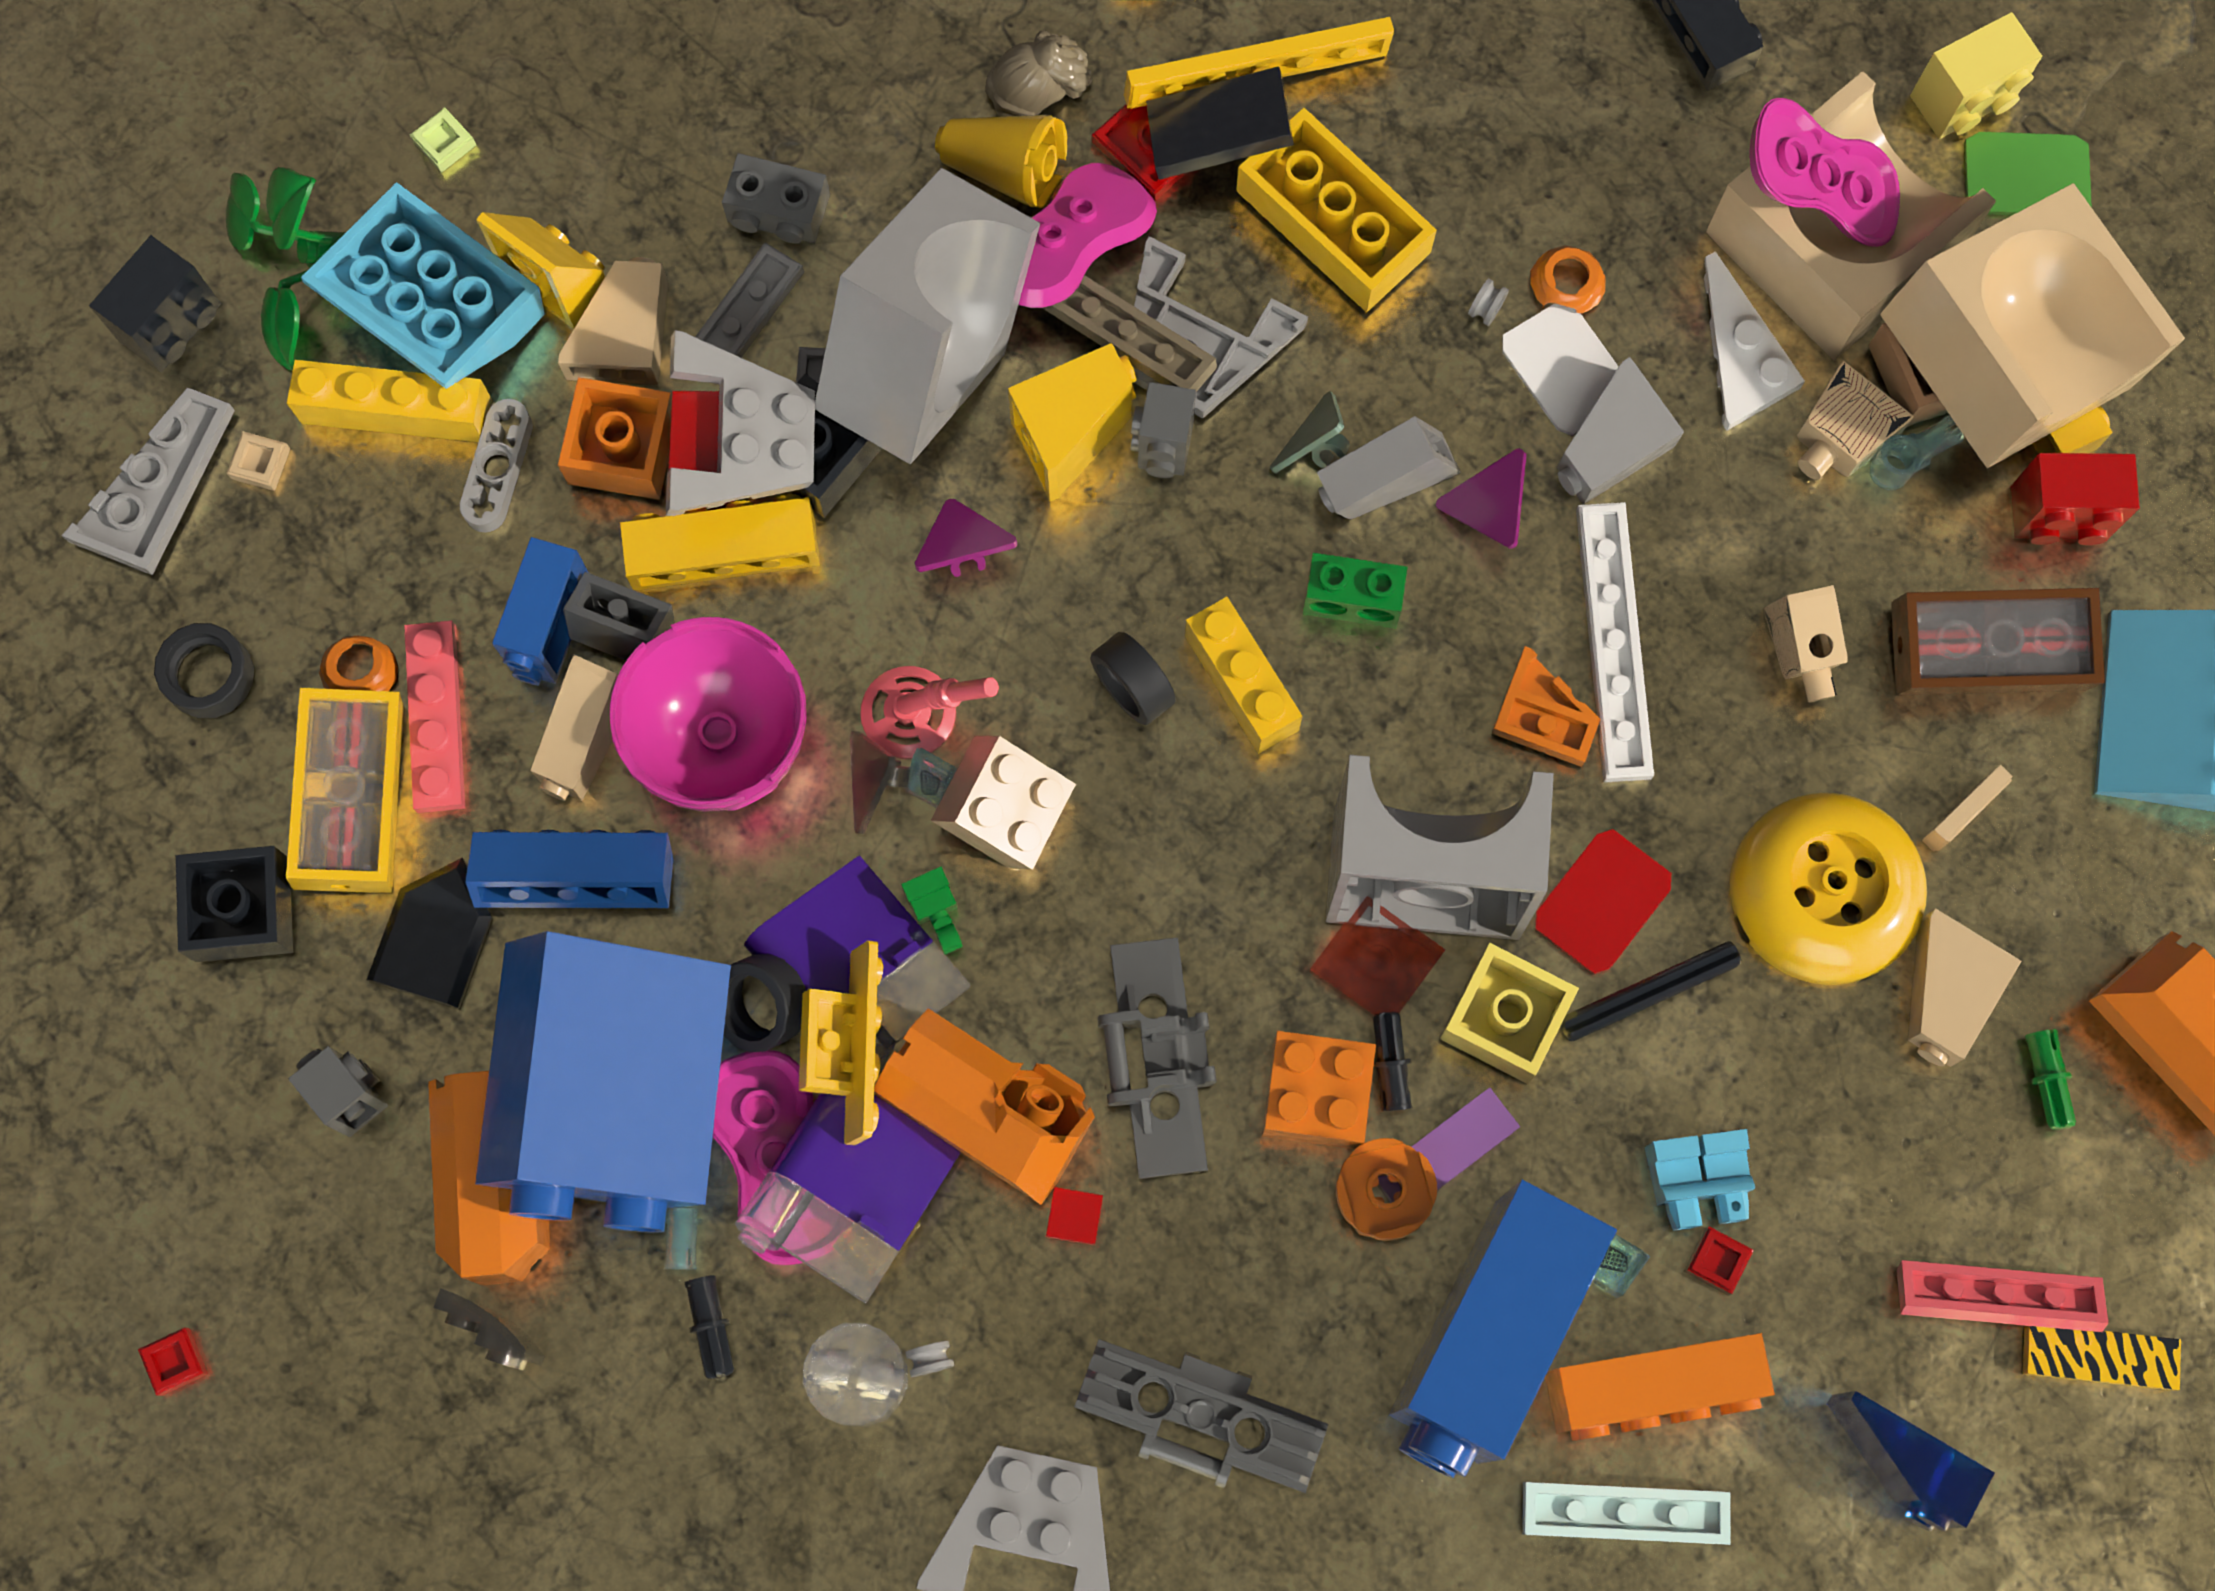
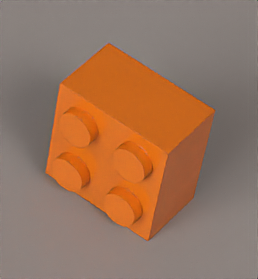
M578 377L558 462V467L567 484L660 500L670 453L671 392Z
M1277 1031L1273 1044L1262 1137L1356 1149L1364 1144L1376 1044Z

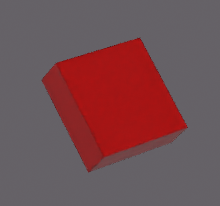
M1054 1187L1046 1238L1095 1246L1103 1195Z
M1708 1226L1705 1228L1684 1272L1729 1296L1733 1294L1754 1250Z
M184 1327L138 1349L156 1396H163L208 1375L190 1328Z

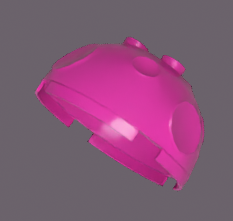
M700 617L671 624L669 630L646 644L642 642L634 650L621 668L615 681L610 701V727L616 752L635 780L649 792L678 807L702 812L735 811L761 799L776 789L778 783L790 770L801 749L806 727V695L799 673L785 652L773 639L755 627L743 622L720 617Z

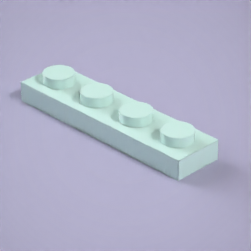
M1523 1482L1522 1535L1731 1545L1730 1492Z

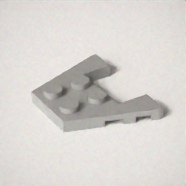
M1149 236L1145 243L1134 307L1216 358L1217 369L1196 392L1194 414L1204 418L1301 333L1307 325L1308 316L1271 298L1249 337H1246L1166 296L1185 263L1186 255ZM1132 366L1137 379L1133 383L1146 390L1148 389L1149 382L1159 383Z
M675 330L671 336L670 378L719 384L717 473L670 468L667 473L666 516L681 515L685 511L702 507L709 509L723 506L726 502L749 497L756 499L808 488L813 483L815 391L683 331Z
M997 1445L919 1578L916 1589L924 1591H964L973 1547L977 1545L1076 1567L1078 1571L1073 1591H1110L1097 1467Z

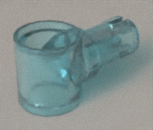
M1946 416L1942 421L1919 434H1898L1890 437L1883 443L1870 463L1872 480L1879 487L1886 490L1902 488L1916 472L1930 465L1931 458L1955 444L1963 442V433L1958 427L1951 431L1950 427L1956 423L1951 416ZM1887 456L1899 458L1904 463L1905 469L1893 467L1889 463Z

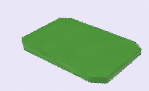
M1978 132L1965 140L1966 197L1973 196L1984 188L1996 200L1987 215L2012 216L2073 183L2092 207L2089 143L2076 135Z

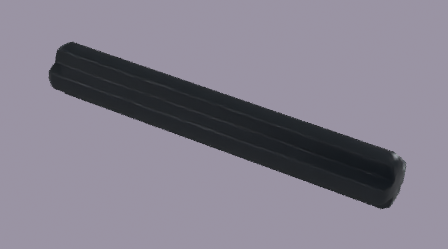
M1731 941L1720 944L1566 1014L1561 1024L1562 1031L1569 1041H1576L1736 968L1742 962L1740 953Z

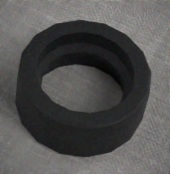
M193 623L177 629L163 641L155 657L154 676L159 690L180 711L196 718H217L232 712L246 699L253 685L254 666L249 651L227 629L212 623ZM204 645H215L222 648L229 655L232 663L231 673L226 683L215 693L204 697H194L187 694L180 687L177 679L178 668L183 659L192 650Z
M1116 633L1091 653L1090 660L1093 669L1102 684L1120 707L1138 723L1149 725L1174 705L1176 696L1168 678L1146 649L1127 633Z
M769 953L753 954L731 964L723 1036L735 1047L745 1051L766 1052L798 1035L801 1030L802 993L806 991V988L797 971L784 959ZM749 975L764 983L775 999L777 1017L775 1026L771 1030L759 1026L749 1016L744 1006L742 988L744 979Z

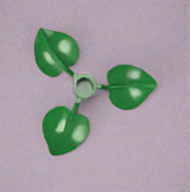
M278 167L274 169L270 176L266 198L267 213L273 222L271 226H266L256 219L260 207V198L254 182L243 173H233L231 175L230 194L226 205V229L229 241L239 251H245L251 247L254 231L273 236L275 244L279 249L291 248L294 240H296L298 260L300 263L307 264L311 268L346 232L298 229L316 179L313 177L299 174L290 168ZM308 270L280 280L278 288L269 287L263 299L261 328L264 341L274 359L287 370H293L300 321L299 305L290 287L302 282L301 277Z

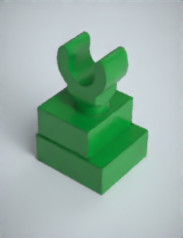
M942 866L902 883L901 886L910 908L913 909L919 925L931 921L945 955L963 947L959 934L948 914L957 909V903L952 895L950 884Z

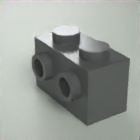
M737 153L722 205L727 222H730L739 230L750 233L762 230L774 233L778 238L789 243L806 241L815 244L830 198V190L825 174Z
M1149 382L1144 407L1135 406L1131 434H1133L1131 451L1138 452V468L1146 469L1148 474L1159 478H1171L1174 474L1184 476L1194 423L1196 390Z
M587 572L583 574L563 608L570 639L626 661L642 642L648 643L671 628L670 625L675 623L671 604Z
M329 1046L323 1051L321 1049L313 1050L297 1063L296 1068L298 1071L288 1078L324 1125L348 1137L355 1134L389 1106L374 1088V1085L380 1081L376 1074L361 1058L357 1060L350 1051L342 1055Z

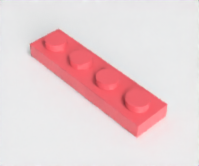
M452 620L404 625L413 809L417 813L465 809L456 625Z
M1901 1260L1897 1268L1900 1315L2103 1332L2108 1325L2103 1278L1906 1260Z

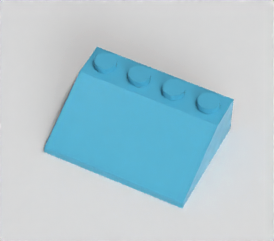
M397 182L301 277L303 283L445 389L514 347L545 315L540 289L536 284Z
M2111 610L2108 615L2104 665L2105 683L2102 690L2094 794L2215 812V610Z

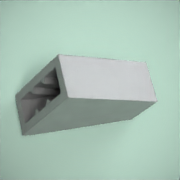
M1631 357L1622 361L1557 466L1559 470L1558 477L1562 486L1570 495H1577L1583 505L1673 449L1684 433Z
M1414 416L1319 470L1317 474L1323 486L1318 491L1323 503L1331 513L1336 511L1337 514L1352 520L1461 473L1442 432Z

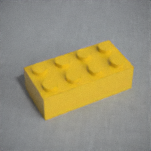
M1303 108L1290 119L1294 145L1250 156L1238 167L1236 191L1367 313L1431 253L1437 229L1309 111Z

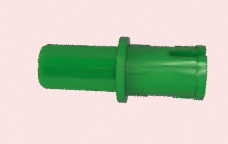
M2042 1030L2025 1035L2035 1075L2031 1082L2032 1085L2039 1086L2048 1126L2051 1130H2062L2075 1126L2076 1119L2067 1080L2072 1078L2071 1072H2066L2060 1049L2058 1030Z

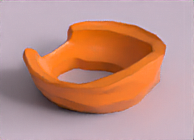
M1564 245L1546 251L1538 258L1530 271L1531 287L1542 305L1556 303L1574 308L1577 313H1585L1598 305L1605 293L1606 277L1600 263L1589 251ZM1575 259L1586 267L1588 281L1579 289L1577 294H1566L1555 288L1556 282L1553 276V268L1559 261Z
M359 635L346 636L332 644L324 652L319 675L325 689L389 691L396 683L398 666L395 655L388 645L371 637ZM353 644H365L373 648V667L366 676L357 680H349L338 673V658Z

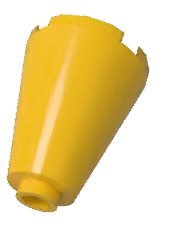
M1051 115L952 118L945 126L939 128L935 138V150L939 153L943 164L1029 207L1045 208L1063 176L1055 174L1058 159L1066 161L1067 131L1065 123Z

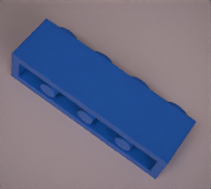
M502 829L491 832H473L466 885L474 908H669L674 858L668 833H657L652 830H640L635 833H610L604 830L559 832L549 829L539 832H510Z

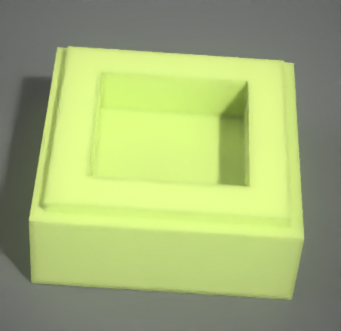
M445 107L409 135L413 143L441 173L476 146L474 138Z

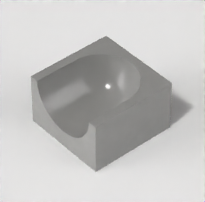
M941 168L840 275L815 399V410L911 465L1005 355L1040 223Z
M1349 755L1333 815L1326 922L1519 940L1547 893L1554 773L1533 771L1519 801L1510 808L1478 815H1432L1404 811L1383 805L1372 782L1370 757Z

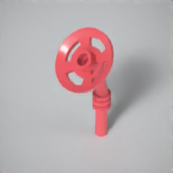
M902 666L893 668L878 676L867 688L861 703L862 726L870 742L881 752L899 759L921 758L933 753L946 742L955 724L956 706H959L962 701L994 697L998 693L999 686L992 677L959 682L954 678L941 679L935 673L921 667ZM914 677L924 680L928 684L925 687L915 682H901L897 684L896 679ZM881 690L888 695L884 703L885 718L874 723L872 716L873 704ZM902 690H914V692H902V693H901L900 691H902ZM932 709H943L942 721L935 731L927 724L930 720ZM898 722L900 725H902V726H904V727H912V726H914L915 728H914V729H907V730H906V729H900V728L896 727L895 725H896V723ZM889 733L900 738L919 737L920 742L904 745L892 742L886 737Z

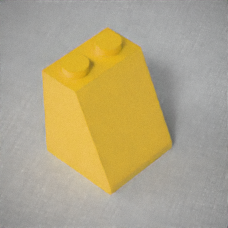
M1112 343L1008 388L1011 424L1049 502L1058 499L1131 419L1132 400L1136 399L1132 383L1136 382L1137 379L1126 355L1119 357Z

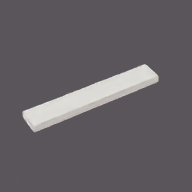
M1624 502L1578 505L1576 515L1596 712L1600 718L1598 732L1603 781L1651 780L1654 776L1626 504Z

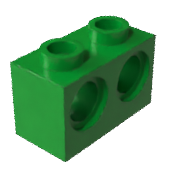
M1313 553L1308 574L1303 615L1396 629L1402 612L1408 566Z

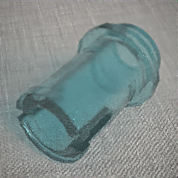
M668 1208L665 1224H667V1245L664 1269L697 1270V1225L702 1224V1219H697L698 1209Z

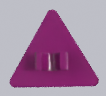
M1516 448L1438 498L1436 507L1509 549L1515 548L1519 537L1526 453L1522 449Z
M948 499L944 502L914 562L915 568L918 572H925L949 565L952 574L958 577L961 576L960 563L973 559L976 561L978 570L981 571L986 567L984 556L1014 549L1017 546V539L1011 533L956 499Z

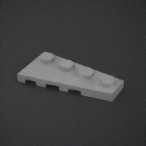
M187 387L148 433L151 438L136 455L130 454L119 467L122 472L105 492L100 490L88 504L91 507L77 525L72 523L62 534V537L72 544L153 575L235 411L229 403Z

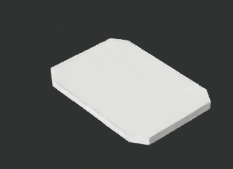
M1555 303L1502 336L1503 355L1558 431L1570 436L1577 434L1619 367L1581 313H1577L1574 308Z

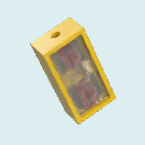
M300 688L286 879L293 890L392 893L404 705L399 692Z

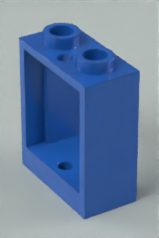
M533 537L530 538L492 642L502 657V662L513 671L512 676L525 683L539 685L541 680L554 684L557 682L572 640L569 637L563 608L585 572L589 573L575 549Z

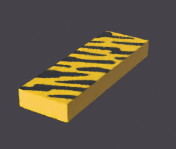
M2024 1325V1375L2169 1391L2180 1390L2181 1339L2110 1331L2094 1332Z

